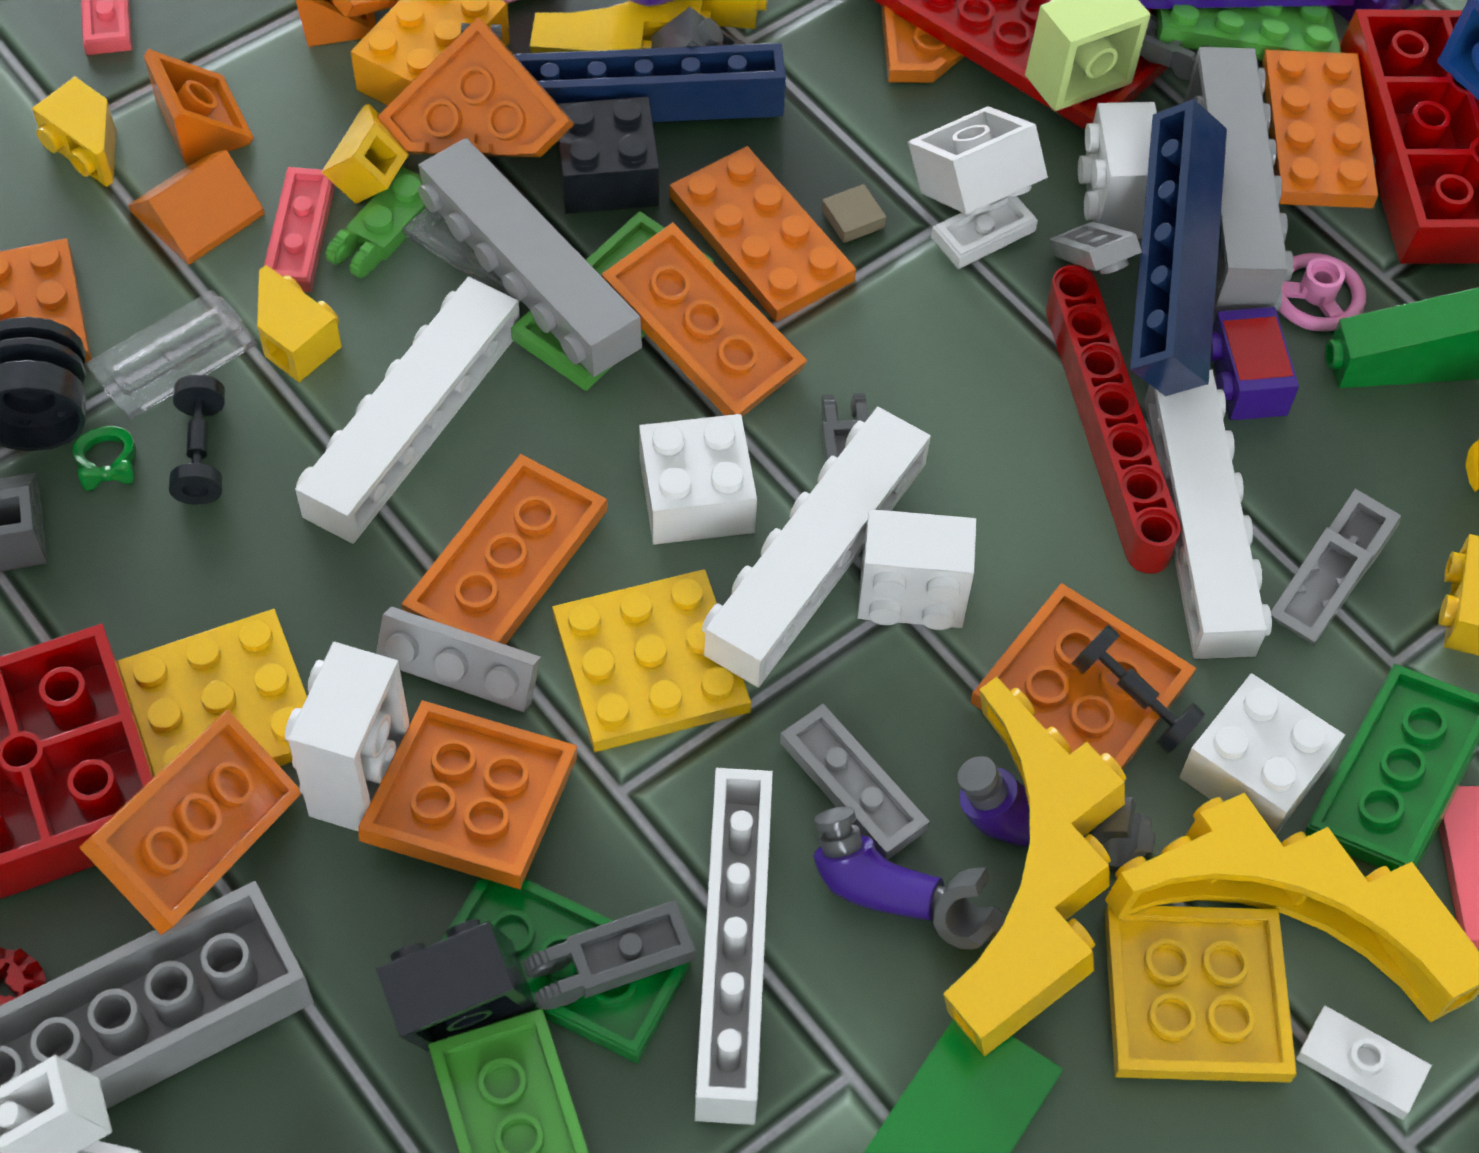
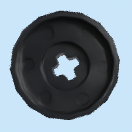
M36 317L8 318L0 321V446L23 451L49 450L70 443L82 433L86 421V393L83 388L86 377L84 368L85 348L81 338L69 327L50 319Z

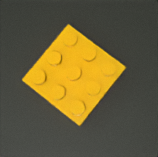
M705 569L552 606L553 619L594 753L751 713V700L743 678L704 656L705 633L702 632V625L710 610L717 604Z
M275 609L118 660L155 776L226 710L231 712L279 766L292 762L293 756L290 745L285 740L286 725L295 708L302 709L307 695Z
M1107 905L1104 912L1115 1078L1290 1083L1293 1081L1297 1074L1279 909L1153 906L1116 918Z

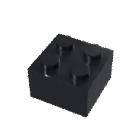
M649 97L558 104L574 122V125L557 141L565 214L659 206V164Z
M479 919L462 922L446 931L447 939L425 947L424 943H415L400 948L390 955L392 962L376 968L401 1038L425 1051H430L428 1046L430 1043L494 1024L536 1006L512 940L491 922L488 921L481 924Z

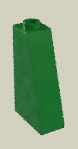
M1479 287L1339 319L1332 339L1327 340L1325 344V362L1328 369L1334 370L1338 388L1479 380Z

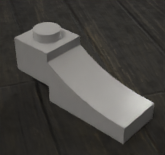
M1355 488L1331 526L1325 529L1271 610L1272 620L1315 646L1343 603L1367 570L1372 567L1400 524L1401 515Z

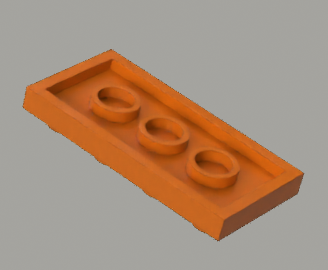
M1265 50L1262 68L1265 70L1266 103L1270 104L1271 109L1269 133L1270 139H1274L1276 142V159L1273 168L1274 175L1280 176L1282 181V193L1279 204L1374 208L1378 191L1358 54Z
M748 146L669 185L670 199L775 322L790 316L855 281L856 268Z
M673 222L601 274V277L640 316L641 329L725 416L741 414L743 417L802 371L807 362V359Z
M520 454L402 602L403 611L506 645L608 511L607 499Z
M226 710L79 848L156 931L162 935L178 923L302 793H300L299 787L231 712Z

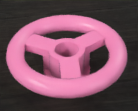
M1305 253L1293 256V272L1302 268H1306L1301 283L1284 281L1282 303L1279 312L1287 320L1307 330L1330 332L1335 331L1339 319L1362 314L1366 305V289L1362 279L1351 266L1338 258L1326 254ZM1343 281L1349 286L1352 295L1350 306L1344 312L1335 301ZM1287 297L1306 299L1309 303L1317 305L1326 317H1316L1300 311Z

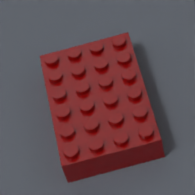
M1356 9L1340 43L1341 53L1358 54L1371 149L1376 160L1374 167L1376 183L1399 264L1479 263V100L1437 63L1463 10Z
M102 623L0 657V899L96 866L79 847L155 776L115 653Z

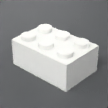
M333 641L325 660H318L312 668L308 681L309 694L302 709L295 708L291 713L286 725L285 740L290 745L293 756L292 765L293 768H296L298 774L299 790L304 796L309 817L358 831V827L410 724L398 660Z

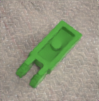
M402 167L388 189L376 194L345 229H341L335 235V238H332L325 252L326 260L337 266L338 264L341 265L360 246V250L356 252L351 260L349 271L361 279L369 275V272L383 259L387 260L430 213L418 192V188L422 185L420 175Z

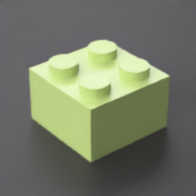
M1052 0L1040 5L1025 76L1054 112L1132 84L1151 14L1139 0Z

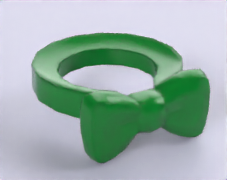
M101 426L84 433L74 443L72 454L78 468L77 476L85 491L93 490L102 482L112 480L123 484L133 483L135 474L131 462L135 458L136 447L132 435L127 430L116 426ZM103 441H116L124 446L123 452L110 466L96 467L94 463L85 458L86 452L90 447Z

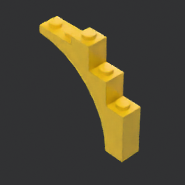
M675 0L662 5L647 7L628 1L608 8L581 12L535 13L530 53L652 48L651 36L689 7L703 17L714 20L718 26L756 29L758 10H767V0Z
M995 677L979 689L982 712L1006 744L1024 783L1030 811V844L1021 886L1003 926L979 960L943 993L947 1012L984 1057L1094 971L1093 951L1091 950L1095 947L1093 939L1076 919L1072 918L1068 922L1066 920L1110 887L1108 863L1111 862L1109 854L1093 835L1088 834L1086 837L1084 836L1125 805L1124 781L1126 780L1125 773L1116 760L1108 753L1100 756L1088 742L1072 753L1069 744L1058 730L1052 726L1045 729L1034 717L1035 710L1028 698L1018 688L1010 691L998 677Z
M1245 792L1227 801H1223L1221 797H1216L1200 806L1193 814L1195 821L1187 834L1167 845L1159 856L1148 861L1143 856H1139L1121 866L1115 873L1117 880L1105 898L1106 903L1116 918L1156 905L1196 900L1241 903L1262 909H1279V913L1323 930L1365 956L1404 991L1430 1023L1473 1001L1479 995V951L1413 862L1393 871H1390L1387 866H1383L1364 877L1328 827L1309 836H1306L1301 831L1280 843Z

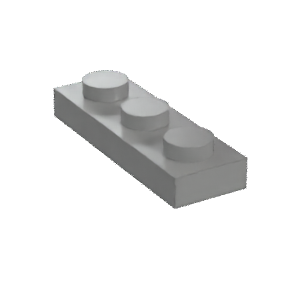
M1093 221L1049 239L1055 257L1071 262L1074 265L1086 267V269L1099 270L1100 274H1108L1123 269L1129 265L1127 258L1142 253L1136 233Z
M390 607L382 616L376 650L378 655L398 660L399 668L403 672L521 712H525L532 703L541 660L540 656L394 607Z
M821 704L781 732L780 744L836 807L848 806L854 809L856 820L852 824L859 827L861 835L870 837L874 841L875 849L886 860H889L928 831L930 821L824 704Z

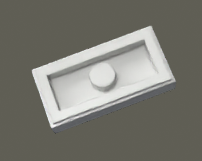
M1006 196L992 202L991 207L982 213L967 215L961 212L933 226L931 238L957 269H960L1035 232L1038 220L1017 196Z
M1325 1005L1296 1057V1060L1401 1120L1408 1115L1432 1066Z

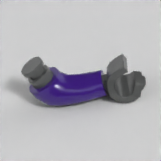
M978 756L967 760L958 771L957 781L962 788L960 791V805L970 822L986 836L999 841L1029 847L1030 811L1024 785L1019 783L1013 774L1007 770L997 768L995 763L988 757ZM1125 797V805L1084 836L1086 837L1088 834H1091L1103 845L1111 859V862L1108 863L1109 871L1116 873L1128 861L1153 853L1155 833L1151 831V817L1135 813L1136 803L1133 797Z
M848 806L831 808L819 813L814 818L816 829L823 832L819 836L821 847L813 855L817 871L831 892L844 900L889 914L933 921L937 933L948 944L959 949L971 950L981 947L985 942L993 940L1005 922L1002 919L1004 912L994 905L987 908L977 907L967 899L969 897H979L989 880L987 867L970 868L960 871L945 887L942 878L911 870L886 860L875 849L874 841L870 837L861 835L859 827L852 824L856 820L853 808Z

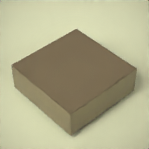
M865 184L822 199V212L843 243L878 231L886 226L887 217Z

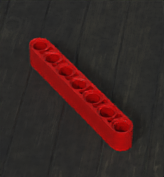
M1067 265L1058 269L1052 278L1046 305V316L1125 557L1129 564L1137 571L1155 574L1169 566L1181 532L1180 522L1096 279L1084 267Z

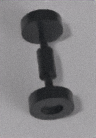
M188 375L180 378L174 384L173 404L180 412L193 416V419L187 424L186 455L191 459V463L177 466L170 472L169 493L174 499L182 503L191 505L208 504L217 500L222 494V475L216 468L202 464V459L207 457L208 423L203 420V416L214 415L223 409L225 405V387L219 380L207 375Z
M1108 624L1071 664L1081 674H1084L1097 660L1101 661L1120 679L1116 683L1144 710L1149 706L1170 725L1156 741L1169 754L1198 725L1206 714L1194 703L1178 718L1157 699L1159 693L1132 668L1127 672L1106 652L1120 636Z

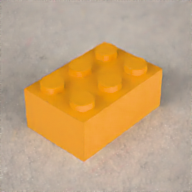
M399 0L350 51L357 91L388 106L461 34V23H472L477 17L483 20L490 29L491 24L502 25L501 41L507 46L510 43L507 3L502 0Z

